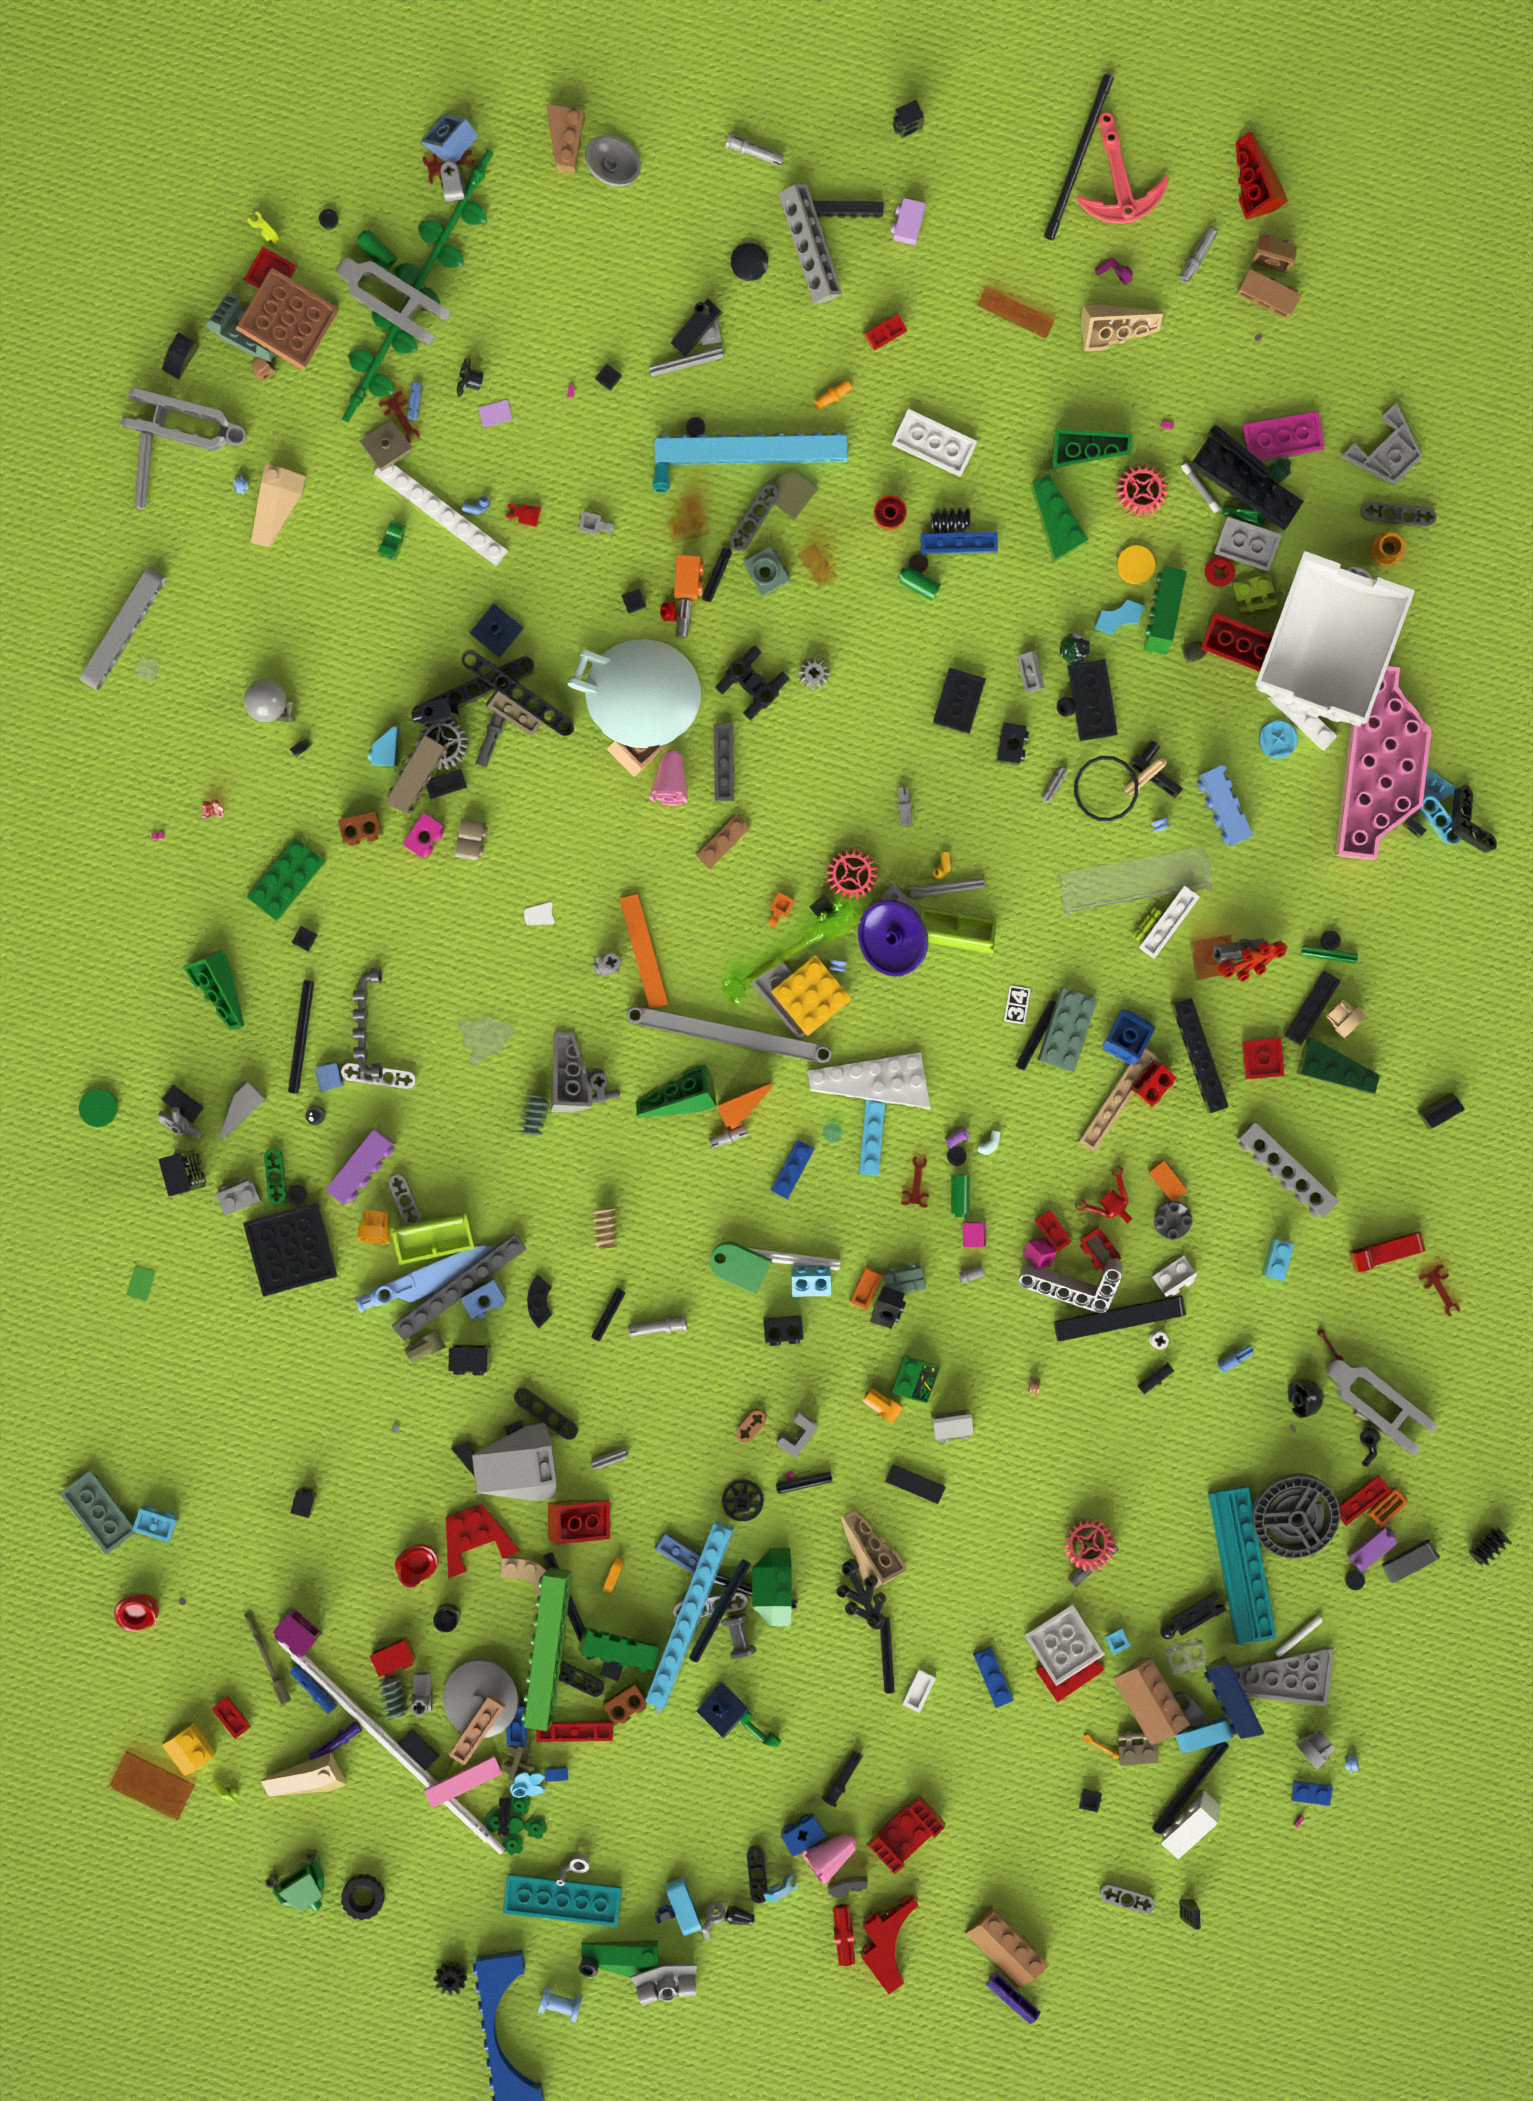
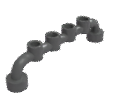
M372 968L371 972L361 976L358 990H353V1000L358 1001V1009L353 1010V1019L358 1020V1028L353 1029V1038L358 1039V1047L353 1048V1057L358 1059L362 1072L371 1075L373 1079H381L383 1076L381 1063L372 1064L371 1067L366 1065L368 1055L366 1047L368 1035L366 1029V983L369 980L372 983L382 982L381 968Z

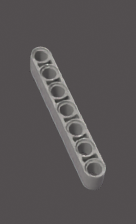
M149 567L144 571L84 669L80 681L95 690L101 688L163 587L166 577Z

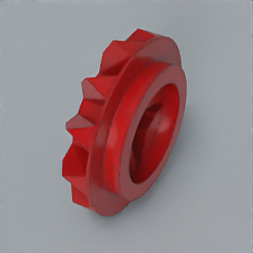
M1216 556L1207 562L1204 576L1208 583L1214 587H1224L1233 580L1235 567L1228 558ZM1215 567L1218 569L1226 567L1222 572L1224 577L1221 575L1214 577L1216 573Z

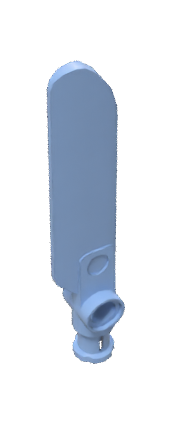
M475 1246V1249L458 1252L388 1283L381 1284L370 1290V1293L361 1297H355L358 1308L362 1313L364 1309L374 1305L379 1306L389 1303L395 1298L412 1302L434 1293L493 1249L494 1246ZM382 1289H387L390 1292V1296L382 1298L379 1292Z

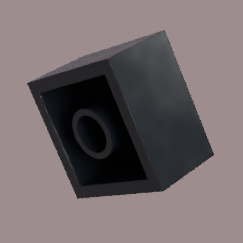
M453 1344L449 1347L448 1371H453V1375H465L466 1372H472V1375H484L490 1369L491 1345Z

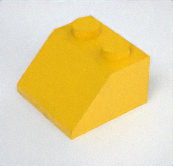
M194 1722L162 1744L184 1776L198 1769L216 1754Z

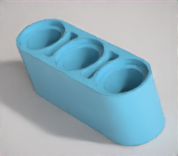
M1432 796L1423 797V805L1419 810L1441 840L1446 844L1458 843L1461 840L1458 836L1455 835L1452 841L1447 837L1448 832L1452 830V819L1439 801ZM1426 800L1432 802L1430 810H1426L1424 807ZM1439 815L1444 818V822L1440 826L1436 823V817Z
M1225 1717L1198 1726L1183 1729L1175 1736L1180 1752L1187 1753L1232 1739L1234 1736L1229 1726V1719Z
M681 1877L666 1883L665 1889L683 1935L686 1936L702 1930L700 1918L684 1878Z

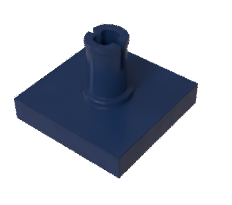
M493 604L470 634L501 658L524 628Z
M721 1682L698 1708L697 1712L722 1738H725L750 1709L725 1683Z

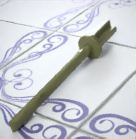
M250 1613L245 1614V1619L273 1679L270 1686H273L280 1704H285L291 1701V1698L284 1685V1678H278Z

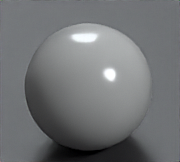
M269 679L257 680L245 691L244 707L253 719L259 722H272L286 710L287 696L282 686L277 682Z

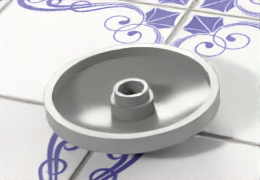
M478 1659L466 1662L450 1675L443 1691V1705L448 1719L455 1728L463 1733L489 1694L506 1705L484 1738L502 1732L511 1724L517 1714L520 1697L516 1681L506 1668L491 1660Z

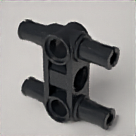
M755 645L743 657L740 656L731 663L725 672L726 675L715 686L723 695L733 683H738L749 693L754 701L743 712V715L750 721L762 709H766L779 696V690L790 679L783 671L771 683H767L751 668V664L762 653ZM736 665H740L744 668V671L738 675L733 672V668ZM764 691H768L772 697L770 700L765 701L761 698V694Z

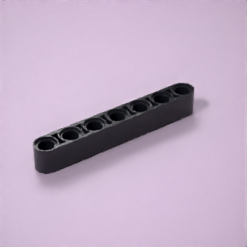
M468 649L463 652L461 660L468 670L560 735L568 736L573 733L574 725L568 716L476 651ZM469 654L476 657L475 662L472 664L465 662V657ZM483 666L491 667L492 671L489 675L481 673ZM500 677H505L507 679V684L505 686H499L497 684V679ZM516 688L522 689V696L514 697L512 695L513 690ZM533 699L539 702L538 707L534 709L528 706L529 701ZM546 711H553L555 713L554 717L550 720L545 719L544 714ZM568 722L570 723V728L563 731L560 729V724Z
M523 656L499 668L504 672L508 669L514 672L512 677L518 681L531 675L535 670V664L531 658ZM525 661L531 663V667L527 671L521 669V664ZM477 677L425 702L446 697L452 698L454 694H460L461 700L457 703L458 708L495 692L496 689L488 687L483 679ZM500 677L497 679V684L505 686L507 679ZM471 686H478L479 691L477 694H469ZM419 705L415 706L412 711L420 710Z
M1181 1295L1111 1309L1104 1313H1092L1058 1320L1053 1323L1057 1341H1065L1181 1317L1187 1314L1184 1299Z

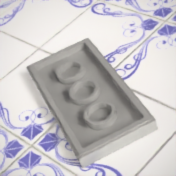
M779 957L751 980L750 983L798 1040H800L806 1034L771 993L772 990L793 974Z

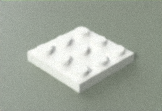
M1073 1605L1025 1635V1638L1056 1686L1105 1655Z

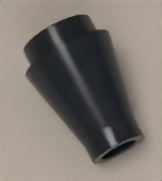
M735 1905L733 1907L728 1906L725 1916L726 1922L732 1925H753L754 1914Z

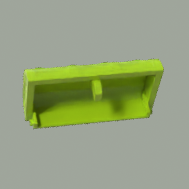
M921 908L920 917L927 929L928 943L993 954L997 921L962 915V913L954 914Z
M467 1212L390 1228L399 1265L475 1249Z

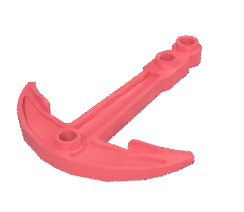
M1104 112L1100 115L1098 124L1102 128L1101 137L1104 150L1108 155L1117 204L1103 205L1101 201L1090 200L1080 195L1076 197V200L1087 213L1099 220L1116 224L1131 223L1149 214L1161 201L1165 193L1168 177L1164 176L1157 186L1147 192L1145 197L1138 200L1133 199L1120 152L1121 145L1117 128L1113 125L1114 116L1109 112ZM1104 117H1109V118H1110V121H1109V122H1105V121L1103 120V118H1104ZM1108 136H1114V140H1109ZM1125 209H1130L1132 213L1126 214Z

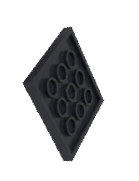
M318 1202L243 1222L263 1297L338 1276Z

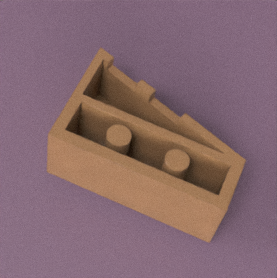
M546 104L556 170L576 174L585 121L584 110Z

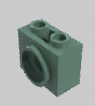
M771 547L744 561L746 570L763 598L788 584L790 581L788 577L791 576L787 567L781 566L779 562L781 557L777 550H772ZM762 569H768L771 574L763 578L759 573Z

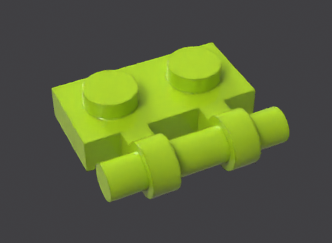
M1270 574L1231 584L1236 603L1244 601L1245 606L1238 608L1240 615H1251L1255 611L1262 609L1266 611L1270 610L1271 607L1278 606L1276 598L1269 600L1267 596L1274 593ZM1261 597L1262 602L1251 603V599Z

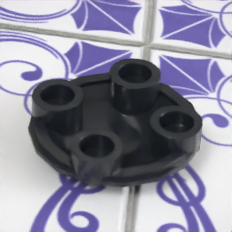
M744 243L738 246L731 256L733 274L745 281H754L762 278L768 267V256L765 250L760 245L754 243Z

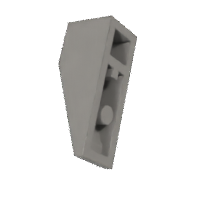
M243 1082L235 1089L237 1093L233 1096L220 1133L222 1139L226 1138L267 1099L251 1082L246 1084Z

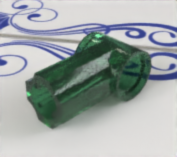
M1280 457L1269 466L1272 470L1271 475L1278 484L1292 473L1290 471L1291 461L1288 458L1283 459Z

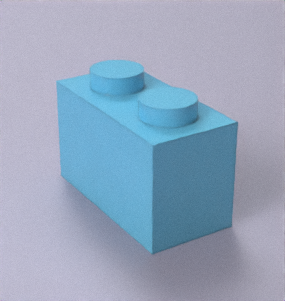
M1272 1238L1262 1275L1284 1281L1294 1244Z

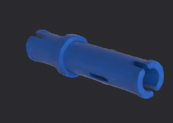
M298 1664L289 1672L314 1698L313 1701L317 1702L327 1714L337 1707L325 1694L326 1691H322Z

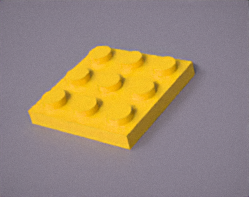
M816 955L771 991L807 1036L852 1000Z

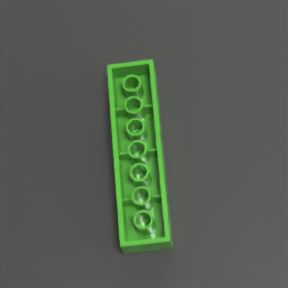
M550 1567L546 1573L544 1572L543 1577L539 1579L538 1587L541 1589V1595L537 1597L536 1607L539 1608L538 1615H535L534 1618L536 1634L533 1633L531 1645H534V1651L530 1653L529 1664H532V1667L527 1675L529 1690H526L524 1697L527 1707L523 1710L522 1714L525 1728L547 1731L554 1721L573 1573L571 1570Z

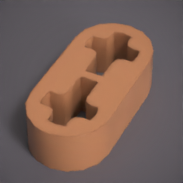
M753 1410L741 1423L736 1432L739 1441L749 1442L766 1422V1416L763 1411ZM754 1414L756 1416H758L759 1414L762 1415L761 1423L756 1422L754 1426L751 1425V1423L754 1421V1418L752 1417ZM750 1426L751 1429L748 1432L750 1436L742 1438L740 1430H746Z

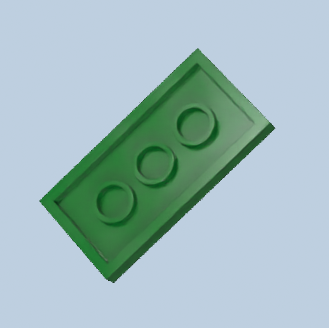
M294 838L249 893L247 898L274 920L278 921L326 862L301 841Z

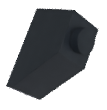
M178 332L168 348L162 370L179 380L198 350V345Z

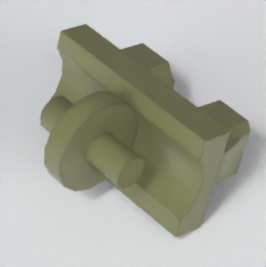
M509 1746L507 1755L514 1757L513 1763L506 1761L501 1770L509 1776L508 1780L514 1781L519 1773H528V1770L534 1771L535 1765L531 1764L532 1757L528 1756L531 1746Z

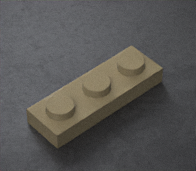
M497 689L486 703L487 707L531 736L534 735L542 724L541 720Z

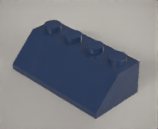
M1223 1656L1205 1665L1207 1671L1204 1672L1208 1683H1213L1215 1689L1212 1691L1217 1701L1221 1699L1224 1705L1221 1707L1225 1718H1230L1232 1723L1229 1726L1233 1734H1238L1240 1739L1264 1734L1228 1659Z

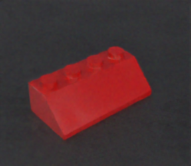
M1214 613L1209 620L1200 649L1260 672L1273 635Z

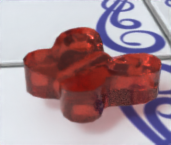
M215 799L212 802L203 801V811L201 814L203 819L206 820L211 815L219 818L224 816V810L219 806L218 800Z

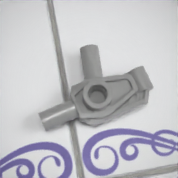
M178 1107L172 1108V1115L166 1114L165 1111L159 1112L158 1121L170 1128L174 1134L185 1135L187 1133L197 1139L201 1137L202 1132L189 1126L190 1123H188L185 1117L180 1115Z

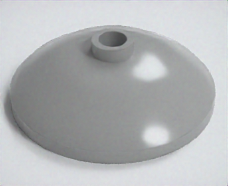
M602 135L594 138L587 146L585 152L586 164L591 173L603 183L622 187L633 183L637 179L641 170V161L636 150L625 140L612 135Z

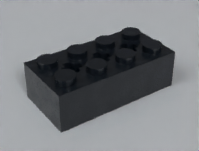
M195 1150L158 1159L168 1197L205 1187L204 1183L207 1182L206 1176L200 1170L201 1158L198 1153L196 1154Z

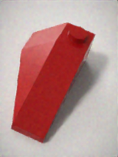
M1248 132L1236 141L1237 165L1240 167L1238 184L1241 185L1239 203L1247 220L1272 213L1288 202L1283 186L1253 132Z

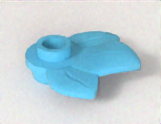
M527 1772L519 1773L515 1777V1781L510 1785L512 1795L521 1798L526 1795L536 1796L544 1793L545 1789L539 1784L545 1778V1775L538 1772L531 1773L530 1775Z

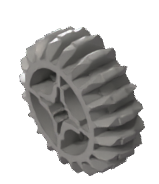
M455 720L450 721L449 724L448 722L433 724L430 728L424 725L423 728L427 730L426 733L419 731L421 736L427 735L430 737L437 730L436 741L441 743L442 737L445 741H448L445 744L447 749L443 759L438 764V769H442L443 764H445L446 769H449L450 762L455 767L457 764L454 760L457 759L459 762H462L463 760L459 755H467L462 749L469 748V745L463 744L469 738L462 737L466 731H459L462 727L461 724H457L454 727ZM443 728L454 731L457 738H447ZM458 744L456 752L448 757L449 748Z

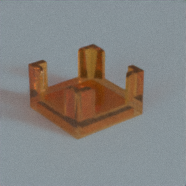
M1231 934L1189 942L1196 980L1221 976L1217 968L1222 962L1218 963L1214 960L1212 955L1213 947L1215 945L1232 943Z

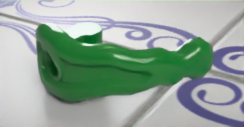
M1228 505L1221 509V513L1224 516L1231 514L1246 523L1262 527L1265 521V517L1254 509L1229 507Z

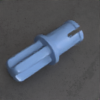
M1248 1345L1234 1354L1231 1352V1355L1217 1362L1222 1373H1225L1236 1365L1240 1366V1362L1252 1356L1254 1350Z

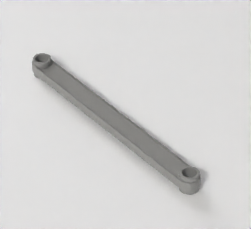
M632 1007L627 1012V1018L633 1024L820 1063H826L832 1057L831 1050L827 1046L641 1007ZM633 1010H639L641 1013V1017L637 1021L632 1020L630 1017V1013ZM820 1049L828 1051L829 1056L827 1059L821 1060L818 1057Z

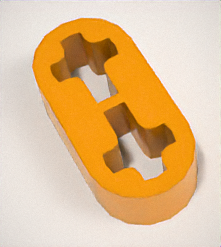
M615 1557L602 1588L603 1591L611 1594L625 1560Z

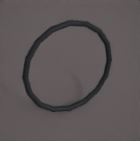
M1099 756L1089 760L1080 768L1074 781V795L1078 806L1087 816L1097 821H1114L1124 817L1133 808L1138 797V781L1135 772L1125 761L1114 756ZM1100 760H1114L1124 765L1131 773L1135 784L1134 797L1130 806L1121 814L1111 818L1098 817L1089 813L1081 804L1078 795V781L1082 772L1090 764Z

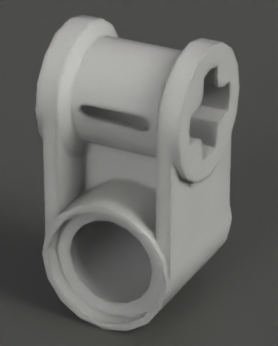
M453 162L444 163L441 167L445 201L452 202L465 199V190L457 165Z

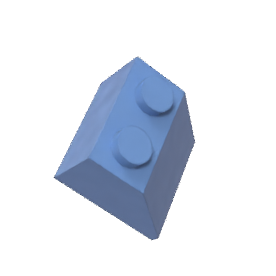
M443 114L420 142L443 161L456 163L461 159L462 154L467 148L473 145L478 134L465 118Z

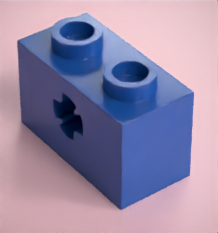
M814 1813L803 1815L799 1818V1822L794 1825L792 1823L788 1824L782 1829L783 1832H781V1838L793 1857L826 1837V1832ZM800 1830H803V1832L806 1831V1835H805V1836H802V1834H801V1835L799 1836V1831H800Z

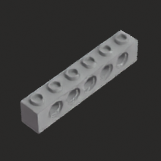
M794 184L779 193L781 205L785 212L787 224L792 234L813 304L827 303L841 295L842 292L808 185Z
M1251 1122L1237 1137L1240 1141L1238 1145L1247 1152L1249 1150L1254 1154L1252 1158L1259 1165L1263 1163L1268 1168L1266 1171L1273 1178L1277 1176L1282 1181L1280 1183L1281 1186L1287 1191L1291 1189L1296 1194L1294 1198L1302 1205L1305 1202L1310 1207L1308 1211L1316 1218L1318 1216L1324 1218L1339 1202L1256 1122ZM1258 1139L1263 1142V1147L1260 1150H1256L1254 1147V1143ZM1274 1152L1277 1160L1274 1163H1270L1268 1156ZM1285 1166H1289L1291 1173L1285 1177L1282 1174V1169ZM1299 1179H1303L1305 1186L1299 1190L1296 1187V1182ZM1313 1192H1316L1319 1196L1318 1201L1315 1203L1310 1200V1195Z

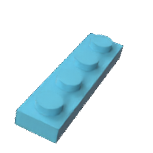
M866 1099L859 1174L879 1176L885 1102Z

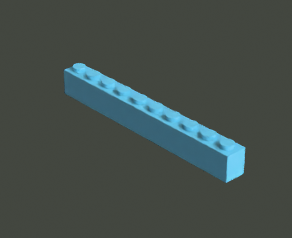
M841 432L831 433L830 436H824L823 433H812V436H804V433H794L793 436L776 433L774 436L766 437V434H755V437H747L746 434H736L735 437L718 434L716 437L697 435V438H689V435H679L678 438H670L669 435H661L659 438H655V465L657 463L696 465L847 462V435H843Z
M719 1520L713 1523L645 1701L661 1709H664L668 1704L735 1527Z

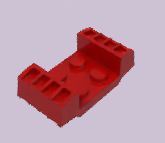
M919 1794L888 1821L866 1845L892 1873L896 1874L905 1866L904 1861L931 1836L935 1838L945 1828L946 1822Z

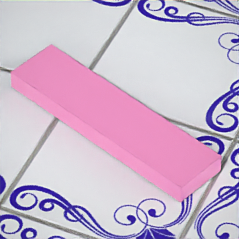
M493 1755L425 1788L424 1792L431 1807L434 1808L501 1775L502 1772Z

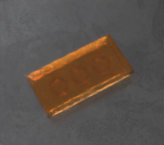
M126 1751L109 1787L178 1821L195 1784Z

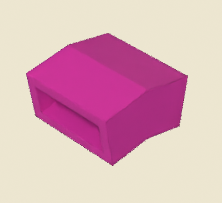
M986 1222L962 1223L963 1247L987 1246Z

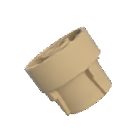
M1343 998L1332 1008L1326 1017L1333 1023L1334 1030L1345 1038L1366 1017V1014L1358 1006L1355 1007L1349 1004Z

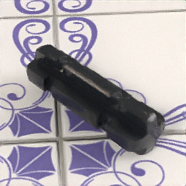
M510 1798L499 1799L501 1809H499L498 1825H500L498 1836H509Z

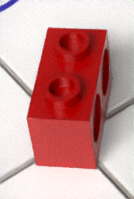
M1153 1060L1129 1089L1144 1103L1153 1107L1161 1100L1162 1095L1173 1086L1177 1077L1163 1064Z

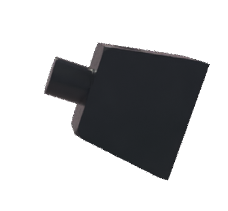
M448 697L419 704L420 710L411 712L414 723L422 721L424 724L433 725L460 719L457 700Z

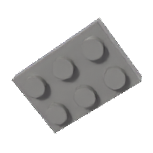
M1227 516L1214 553L1269 571L1282 534Z

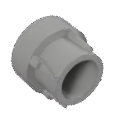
M1320 1729L1311 1735L1309 1734L1307 1737L1304 1736L1296 1743L1316 1769L1325 1764L1326 1759L1329 1758L1328 1756L1336 1749Z

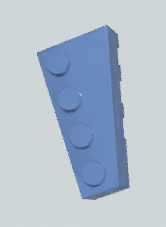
M1223 764L1198 776L1197 786L1201 792L1204 791L1205 803L1208 809H1212L1215 815L1213 816V821L1217 827L1220 826L1222 833L1220 835L1224 844H1228L1230 847L1253 835L1244 813L1238 811L1240 803L1235 794L1232 795L1231 793L1232 783L1223 774L1226 771Z

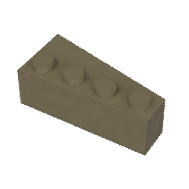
M427 735L418 739L415 744L416 751L414 754H410L405 762L407 764L405 770H401L395 779L398 782L386 794L388 798L386 803L405 814H412L415 808L412 807V804H415L421 798L422 790L420 789L429 783L432 776L430 772L437 768L447 749L446 746Z

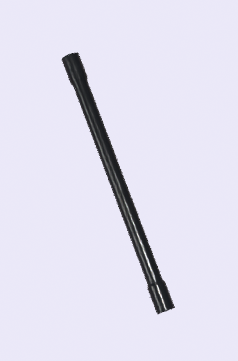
M1104 74L1092 110L1054 212L1043 236L1048 240L1054 241L1070 193L1105 99L1114 81V77Z

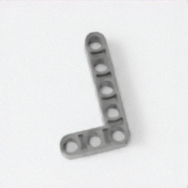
M1118 1259L1107 1260L1097 1285H1093L1044 1268L1036 1270L1031 1264H1024L1020 1269L1018 1282L1025 1289L1097 1313H1104L1108 1310L1120 1283L1123 1265Z

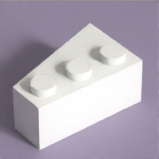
M1203 1790L1176 1821L1162 1832L1161 1844L1179 1859L1218 1824L1220 1804Z

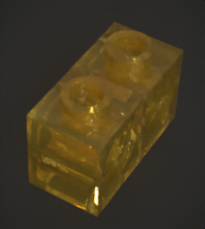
M815 543L799 553V559L820 589L836 579V573Z

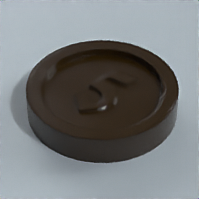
M916 554L911 557L909 567L923 573L928 567V560L924 555Z

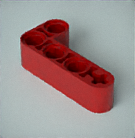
M1415 1232L1350 1251L1349 1255L1354 1271L1364 1272L1374 1269V1266L1422 1253L1426 1249L1421 1232Z

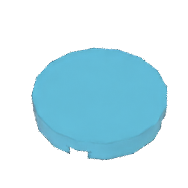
M1275 720L1266 724L1259 734L1260 748L1271 758L1281 759L1289 756L1297 745V733L1294 727L1283 720Z

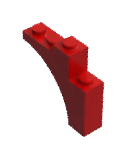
M914 1895L901 1899L899 1905L895 1908H889L885 1911L883 1917L877 1911L874 1914H868L864 1918V1922H862L864 1930L874 1943L870 1942L862 1948L861 1958L889 1995L904 1984V1978L898 1969L895 1959V1945L903 1922L919 1906L918 1900Z

